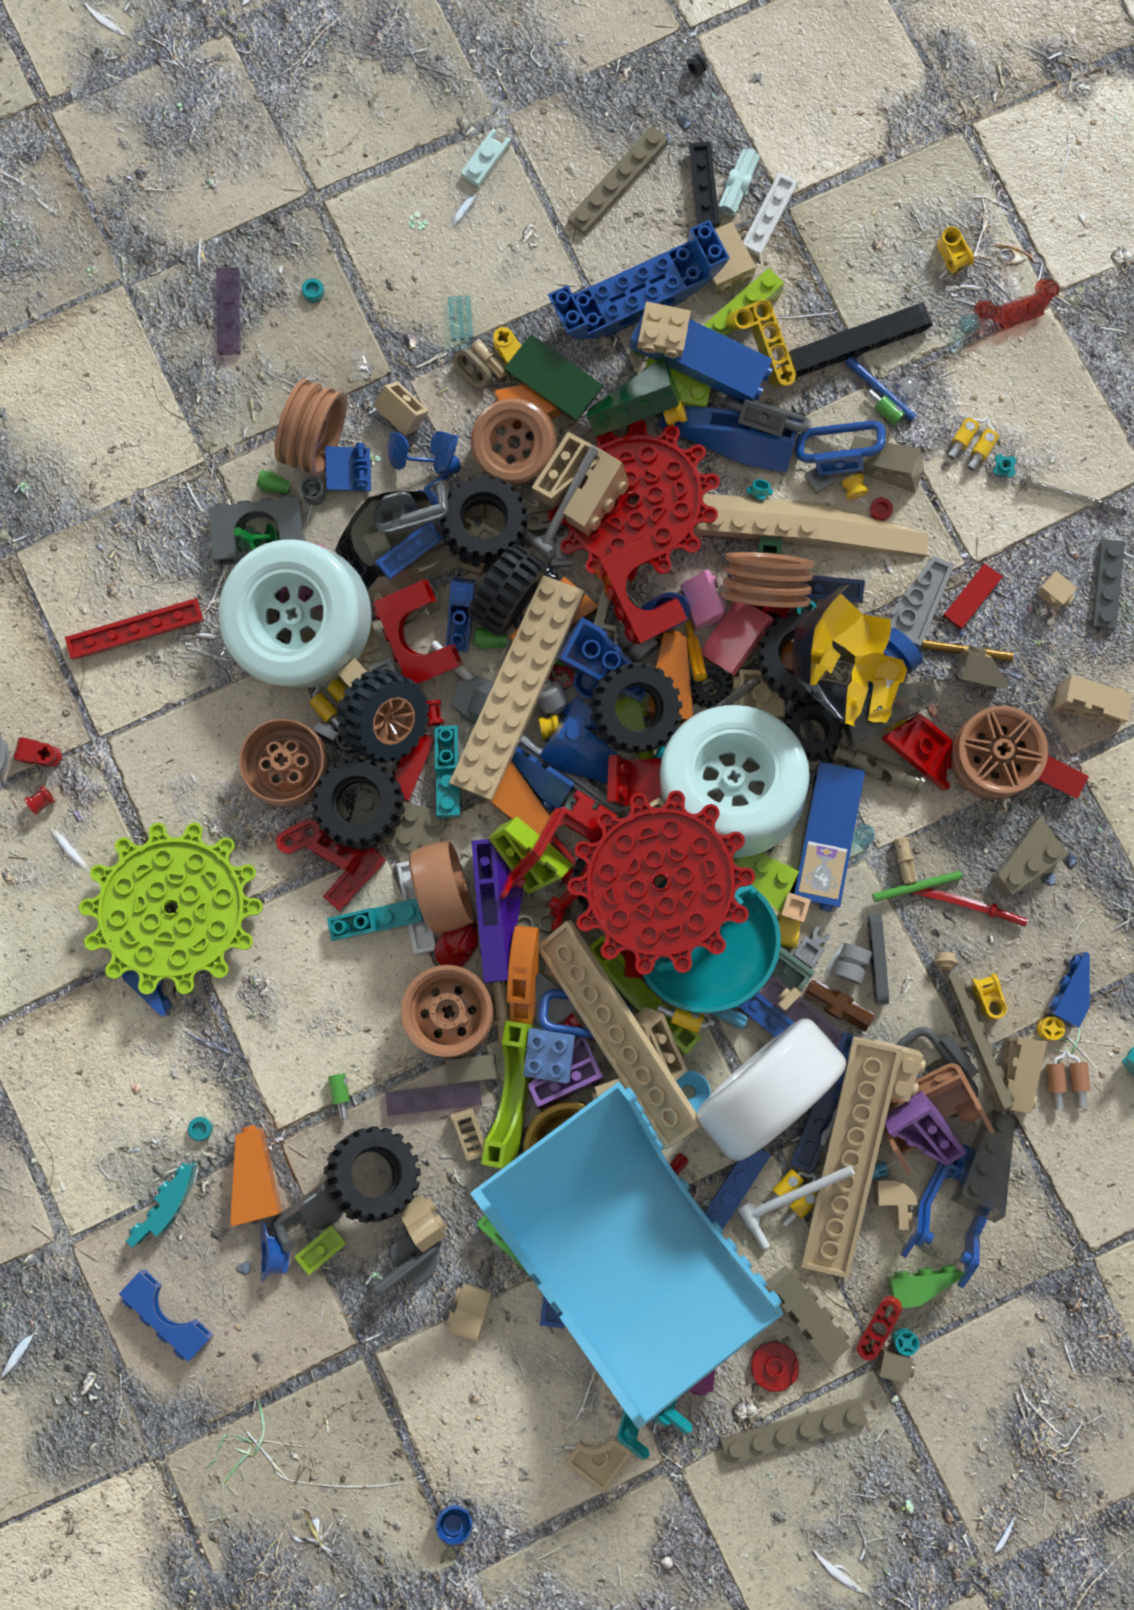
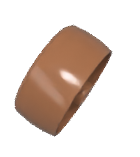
M507 398L498 400L480 413L472 429L471 449L478 467L486 475H489L491 479L495 480L497 476L502 478V483L505 485L509 482L513 486H519L538 479L557 449V436L550 417L541 407L525 399ZM519 420L522 426L519 430H516L513 427V423ZM500 426L506 429V433L503 436L497 433ZM528 432L534 433V439L532 441H528L526 439V434ZM515 436L521 441L516 449L515 446L511 447L510 445ZM498 443L503 446V450L500 453L494 450L495 445ZM525 449L531 450V455L528 458L523 456ZM509 455L516 457V461L513 464L507 461Z
M275 719L257 726L248 735L240 751L239 767L246 787L256 798L272 806L292 808L303 805L315 797L313 790L315 786L320 784L319 777L321 774L325 776L329 772L327 769L329 767V758L322 739L313 729L295 720ZM290 744L296 745V749L292 752L287 749V746ZM278 746L279 749L271 753V751ZM282 757L288 759L287 763L284 762V766H280L278 763ZM304 757L306 759L305 764L298 765V758ZM266 761L271 763L268 769H264ZM292 773L298 774V779L296 781L290 780V775ZM276 774L281 776V780L278 783H274L272 780Z
M451 841L432 843L413 850L409 857L410 874L419 908L429 930L434 934L454 931L473 923L474 913L467 881L458 854Z

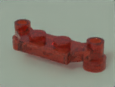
M1042 278L1036 283L1035 293L999 306H995L987 300H980L974 307V313L977 317L999 323L1000 328L1006 329L1045 315V308L1051 299L1059 293V285L1051 279Z

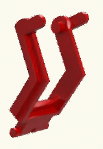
M576 790L572 797L576 800L571 810L564 806L553 810L533 848L508 874L499 897L505 899L509 890H512L514 886L519 889L522 888L526 881V878L523 876L541 858L558 826L566 825L592 843H596L603 836V831L597 823V817L601 812L610 810L601 804L594 810L592 806L595 801L579 790ZM587 864L585 865L579 877L584 876V874L587 872ZM568 889L559 898L552 896L547 904L548 907L552 908L550 915L555 917L551 926L553 931L559 928L566 908L578 897L572 895Z

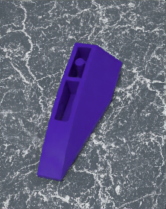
M489 839L472 840L484 984L508 981L511 945L514 928L518 925L523 887L519 889L514 886L512 890H509L505 899L500 898V892L511 870Z

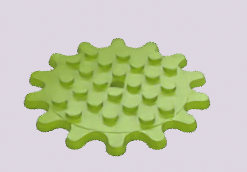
M157 822L150 826L149 839L143 845H135L126 837H121L115 842V850L119 855L117 864L111 867L97 864L90 869L91 879L99 883L101 890L98 896L84 899L78 906L82 915L95 917L98 921L97 929L84 939V946L90 951L106 948L111 952V961L105 969L106 975L109 978L117 979L125 972L132 970L139 975L138 988L142 994H152L159 981L165 978L174 981L176 989L180 994H189L193 991L194 976L197 972L207 970L215 978H224L229 971V967L224 960L225 952L230 948H238L240 950L251 948L253 938L242 929V921L248 916L260 914L263 910V904L259 899L249 898L243 893L245 884L255 878L256 869L250 864L240 867L230 864L229 856L235 848L234 841L231 838L225 837L214 845H206L202 841V826L194 822L187 825L182 836L173 838L167 834L166 827L162 823ZM174 902L178 904L176 913H167L165 911L169 903Z

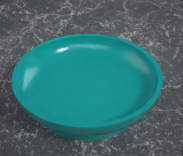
M759 891L754 898H750L748 895L741 898L744 902L743 906L748 910L749 916L744 923L739 924L728 921L721 925L720 935L726 942V948L723 953L715 955L705 947H696L691 953L692 967L688 972L680 973L676 969L658 971L654 967L650 974L643 975L648 985L666 1002L694 1013L724 1012L749 1001L769 981L780 954V927L776 914L768 900ZM660 957L659 959H657L656 962H655V964H656L659 960H661V959H663V958Z

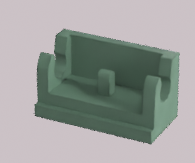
M780 946L778 962L772 976L790 989L795 987L798 991H801L815 971Z

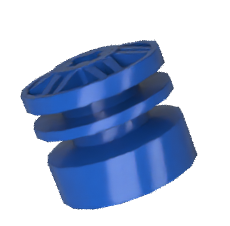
M891 628L890 639L883 655L902 659L907 668L906 673H912L922 664L923 657L919 649L904 633L896 628Z

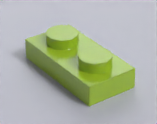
M332 1224L296 1254L294 1258L305 1272L310 1275L345 1246L347 1242Z

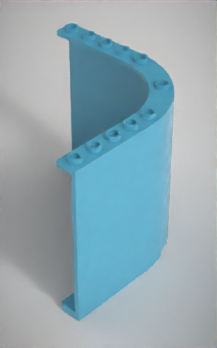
M618 1081L470 1194L531 1276L557 1314L560 1311L563 1313L559 1318L639 1430L780 1318L783 1312L779 1306L782 1304V1301L773 1290L770 1293L765 1288L767 1283L759 1273L753 1274L750 1270L752 1265L744 1255L739 1257L735 1252L738 1248L730 1238L725 1240L721 1235L724 1232L716 1221L711 1223L687 1191L690 1189L688 1183L682 1176L678 1178L663 1155L662 1150L664 1147L657 1139L656 1132L650 1126L651 1123L638 1103V1098L630 1087L625 1089Z

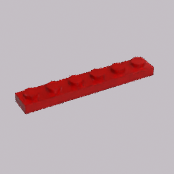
M195 598L66 636L65 641L70 659L76 660L204 622V617L199 600Z

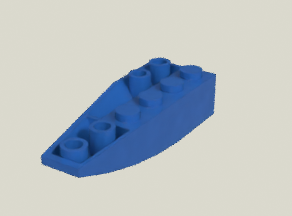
M684 406L687 421L683 423L679 421L674 424L680 431L679 437L697 445H702L706 449L739 464L782 473L788 472L797 431L784 428L782 436L779 437L738 423L740 412L696 406ZM662 412L659 428L665 429L668 425Z

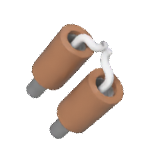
M1062 1051V1055L1056 1057L1053 1064H1046L1049 1093L1054 1094L1055 1110L1064 1109L1062 1093L1067 1092L1064 1063H1057V1061L1063 1059L1065 1055L1076 1060L1074 1063H1069L1072 1092H1077L1079 1108H1087L1086 1091H1091L1088 1062H1080V1059L1077 1056L1070 1055L1069 1051Z

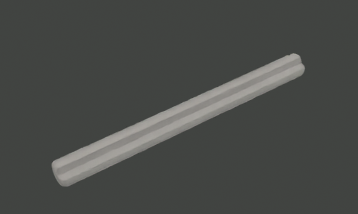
M522 735L518 747L527 755L537 758L546 769L550 766L574 782V789L595 801L594 804H601L604 807L613 809L612 812L617 815V818L623 811L622 807L607 802V796L582 777L557 770L538 757L543 749Z

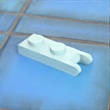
M495 129L489 132L460 172L462 178L478 188L512 142L508 137L503 143L495 140L494 138L497 135V130Z

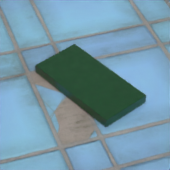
M530 334L504 367V371L575 422L578 421L603 389V384L532 334Z

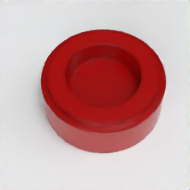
M883 497L875 499L869 508L870 516L882 521L887 520L893 512L892 503Z

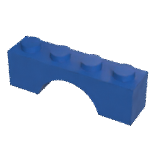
M146 1269L141 1270L119 1293L123 1298L121 1300L127 1308L137 1311L140 1314L139 1319L146 1326L151 1325L157 1331L156 1335L162 1342H168L175 1348L173 1351L180 1359H186L189 1362L214 1335L197 1319L187 1323H176L169 1320L162 1313L159 1306V1293L162 1285Z

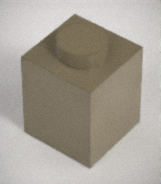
M881 1349L875 1373L879 1377L908 1384L909 1378L914 1376L915 1363H913V1359L910 1356Z

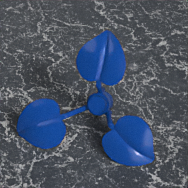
M444 431L435 432L432 435L430 445L431 453L435 458H422L407 455L409 451L407 439L398 432L390 433L388 458L395 469H404L406 460L434 463V471L440 477L427 484L424 490H418V492H425L431 506L436 505L437 496L429 489L435 482L446 480L448 475L460 472V460L457 456H454L459 436Z

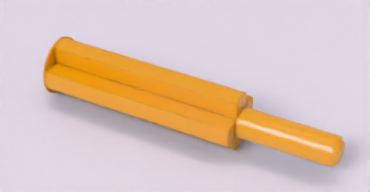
M687 621L685 623L688 634L686 640L694 680L704 681L707 678L700 643L698 637L694 634L692 622Z

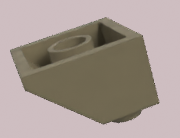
M969 645L968 649L962 647L955 671L959 678L1008 690L1009 685L993 658L986 654L987 650L973 645Z

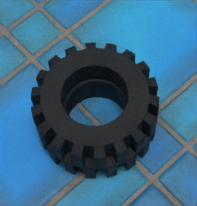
M813 700L812 703L803 702L802 705H797L784 722L797 736L804 748L807 760L809 759L811 762H816L818 759L823 760L837 748L843 736V733H841L843 723H840V720L822 704H818L817 700ZM805 720L817 721L825 731V738L819 743L808 742L800 733V724Z

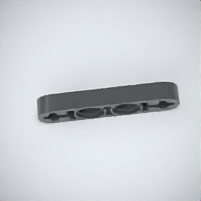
M868 914L867 928L869 951L872 952L870 962L874 1002L876 1006L888 1005L889 988L881 914Z

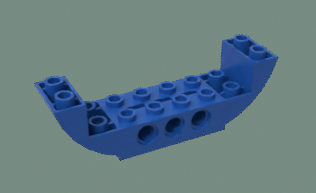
M708 220L690 228L688 242L575 294H572L569 286L566 285L547 295L568 335L577 339L608 337L638 323L644 312L645 304L649 300L671 307L686 301V298L711 281L726 265L730 257L711 221Z

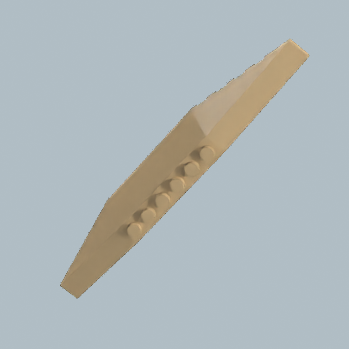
M705 494L703 502L708 506L716 508L718 518L713 523H700L693 530L697 538L715 536L759 540L760 536L781 537L782 542H790L792 546L927 556L928 533L820 503L777 499L758 500L752 497ZM629 498L627 503L635 506L639 498Z

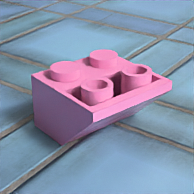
M709 569L685 581L680 587L681 595L688 601L690 606L689 618L694 632L719 624L726 609L724 598L722 596L719 597L716 590L719 588L716 576H711Z

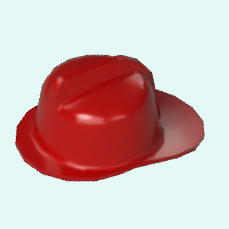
M474 921L465 927L441 934L434 948L435 958L440 965L462 967L468 962L478 946L477 922Z

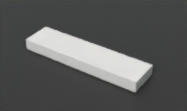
M778 173L743 241L749 254L758 258L761 257L798 185V181Z
M409 861L397 863L396 867L403 901L415 899L416 895L411 879ZM425 921L408 925L413 954L418 955L434 951L436 945L434 933L429 930Z

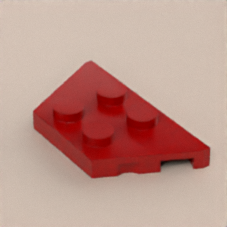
M921 713L915 714L882 737V740L942 791L949 790L950 783L946 782L947 769H951L950 753L952 751V739Z

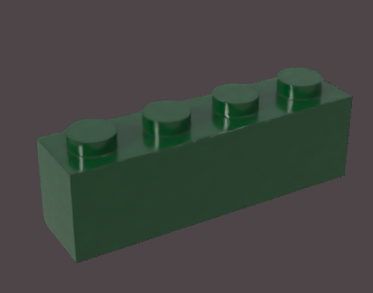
M665 356L659 358L653 365L642 370L640 374L628 380L616 391L611 392L589 408L586 417L595 437L679 406L680 394Z

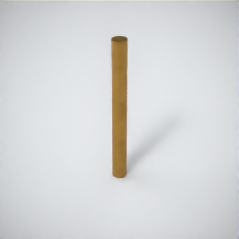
M923 640L921 645L922 649L957 654L961 653L962 647L969 648L966 645ZM983 648L987 650L986 654L993 659L1013 660V652Z

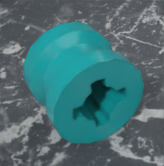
M900 1328L892 1335V1345L902 1355L911 1356L919 1349V1339L909 1329Z

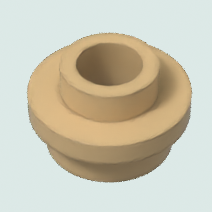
M940 952L937 953L934 964L939 966L940 970H952L953 967L958 965V960L954 953Z

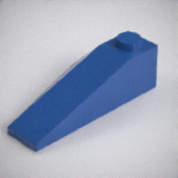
M583 617L580 618L566 638L556 659L596 681H599L609 671L617 667L634 663L608 637L601 627ZM631 686L625 688L620 693L641 703L647 691L642 687Z
M566 717L561 721L538 757L557 770L608 784L609 756L620 755L571 717Z
M517 746L511 761L539 800L542 801V806L550 812L563 807L568 796H571L574 791V782L550 766L544 769V765L537 758L530 755L526 757L524 755L525 752Z

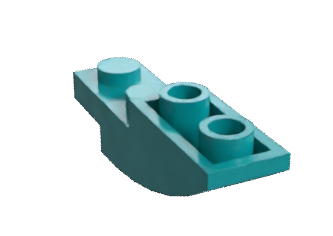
M458 725L435 726L437 819L461 818V789L449 783L460 760Z
M417 898L327 918L331 941L379 933L425 921Z
M194 1162L187 1165L183 1163L174 1172L176 1177L171 1182L166 1180L156 1190L159 1194L154 1199L160 1206L155 1205L146 1214L148 1219L143 1224L138 1222L128 1232L131 1236L126 1242L132 1248L138 1246L151 1232L156 1237L162 1235L175 1220L185 1204L193 1185L197 1168Z

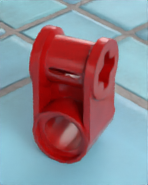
M18 737L13 760L55 767L60 764L62 753L58 748L47 743Z

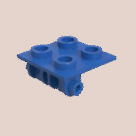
M356 443V447L325 446L326 490L372 491L370 448H366L364 443Z

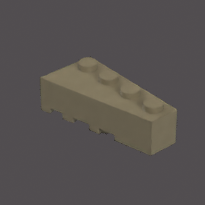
M785 1265L766 1281V1287L770 1292L773 1290L782 1301V1304H780L829 1366L851 1347L846 1341L850 1337L841 1326L838 1328L834 1326L831 1322L834 1317L825 1306L821 1309L816 1303V1300L819 1298L810 1287L806 1289L800 1281L803 1278L795 1268L790 1270Z

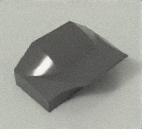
M476 675L470 680L458 682L451 706L459 712L461 719L476 724L494 681Z

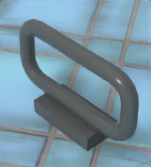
M730 396L724 399L726 407L741 413L738 423L779 437L782 436L784 428L797 432H806L811 427V421L807 417L755 399L753 401L746 399L744 403Z
M917 1027L901 1038L896 1044L907 1047L918 1037H927L948 1064L954 1063L961 1067L978 1098V1087L972 1077L978 1074L979 1071L947 1032L939 1038L933 1030L926 1027ZM956 1113L950 1117H957L959 1115Z

